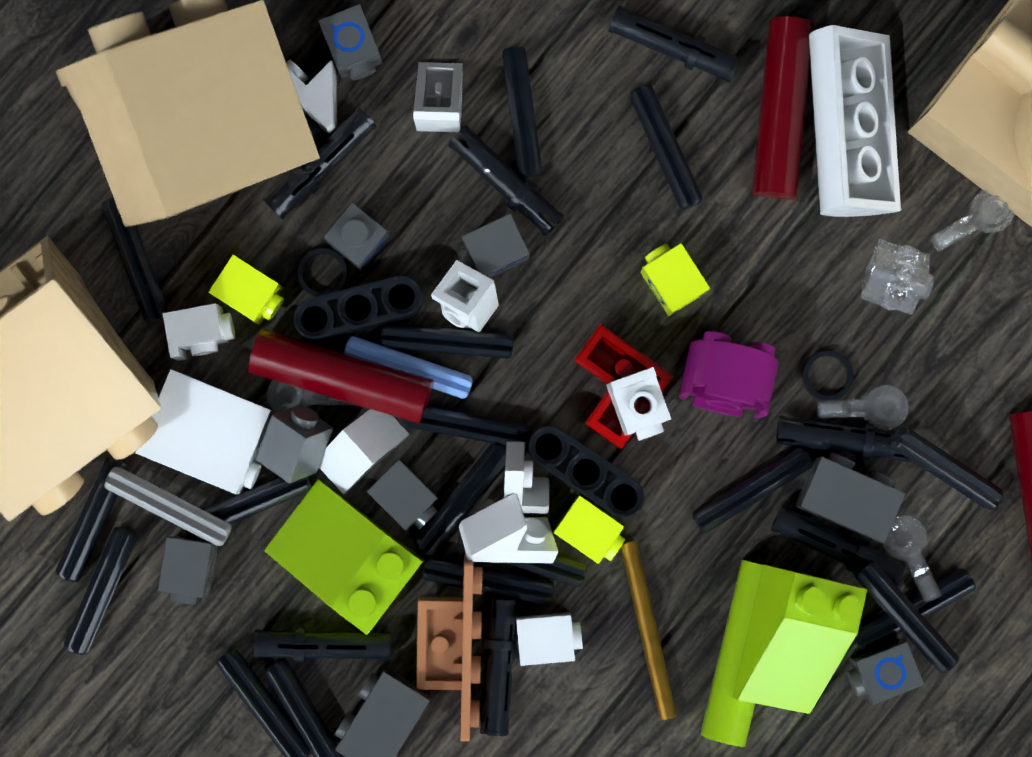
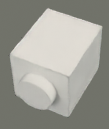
M570 612L516 617L520 666L575 661L574 650L583 649L580 622L572 623Z

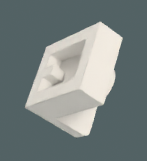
M506 441L504 498L517 494L525 514L548 513L549 479L546 477H532L533 461L524 460L525 442Z

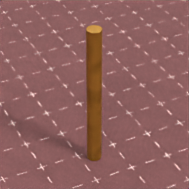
M637 540L625 542L621 546V552L659 719L675 718L677 713Z

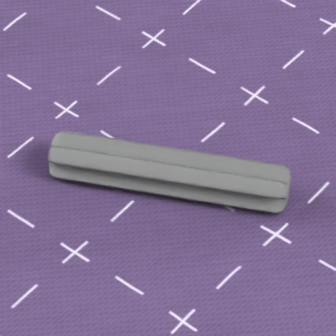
M114 467L106 478L104 484L106 489L216 546H222L231 532L232 526L229 523L121 467Z

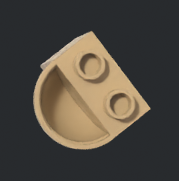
M178 0L168 5L176 28L152 36L143 12L109 21L88 30L97 54L56 71L61 87L67 86L72 99L82 113L125 227L170 217L320 158L264 0L232 10L228 9L225 0Z
M1009 0L911 126L908 133L1031 227L1032 0Z

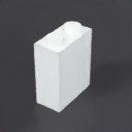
M170 369L158 398L161 409L152 415L158 423V428L150 440L136 451V454L234 494L243 493L245 487L252 489L262 466L256 462L271 416L276 414V412Z

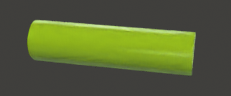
M741 560L700 733L701 736L710 740L738 747L746 746L755 703L736 700L732 697L763 567L762 564Z

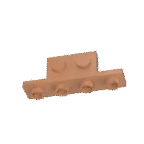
M464 554L463 597H418L416 690H462L461 741H470V728H479L480 700H471V683H480L481 656L471 655L472 639H481V611H472L473 594H482V567H473V560H468L466 554Z

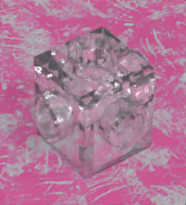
M878 239L864 271L860 299L881 305L888 310H898L912 315L919 299L927 300L934 283L935 276L929 273L930 255L920 252L911 246H900Z

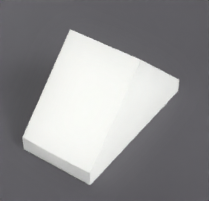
M419 62L413 111L417 131L459 132L461 130L463 63Z
M369 409L343 429L326 447L319 468L345 494L410 434L399 424L394 416Z

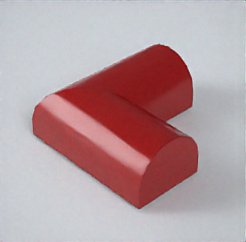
M601 324L594 330L574 359V362L605 384L654 367L662 392L673 377L669 372ZM607 390L584 424L608 443L618 449H622L632 434L624 435ZM638 397L634 402V408L639 414H646L650 409V403L645 397Z

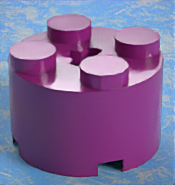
M712 331L705 332L703 340L690 343L679 398L685 401L691 395L694 397L693 406L719 414L742 417L743 409L755 410L753 418L768 416L779 361L774 357L775 348L760 342H750L748 346L731 343V337L726 334Z

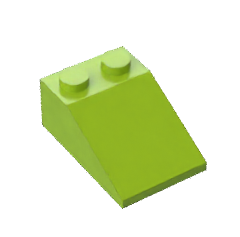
M319 479L264 550L329 607L366 635L372 631L425 561V559Z
M763 564L732 698L810 714L857 636L867 589Z

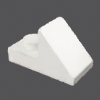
M289 59L286 65L303 111L330 135L337 128L336 68L333 61H330L308 85H305L304 83L308 80V76Z
M517 494L509 495L462 520L459 525L468 560H473V562L553 563L558 554L548 518L525 517Z

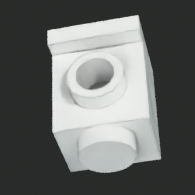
M457 260L431 294L432 299L441 304L442 314L449 322L460 328H472L477 332L482 330L499 306L494 280Z
M216 303L162 313L170 358L175 360L187 359L185 350L190 349L192 356L218 352L217 344L228 343L229 340L235 339L231 314L224 313L223 308Z
M654 367L606 385L625 436L636 432L638 440H643L664 432L662 423L671 420ZM638 397H645L650 403V409L646 414H639L634 408V402Z

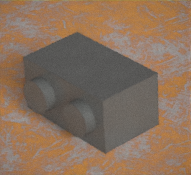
M830 453L828 459L815 457L814 465L810 468L795 507L874 542L885 543L906 494L894 488L897 481L875 471H871L869 477L853 470L855 462L834 453Z
M385 668L380 677L372 673L358 695L365 700L358 714L355 716L348 711L334 734L342 739L335 751L345 757H396L432 695L424 690H416V685L388 668Z

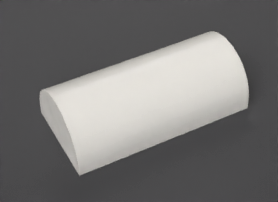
M836 25L817 29L810 33L809 43L820 214L834 217H852L901 211L890 36Z

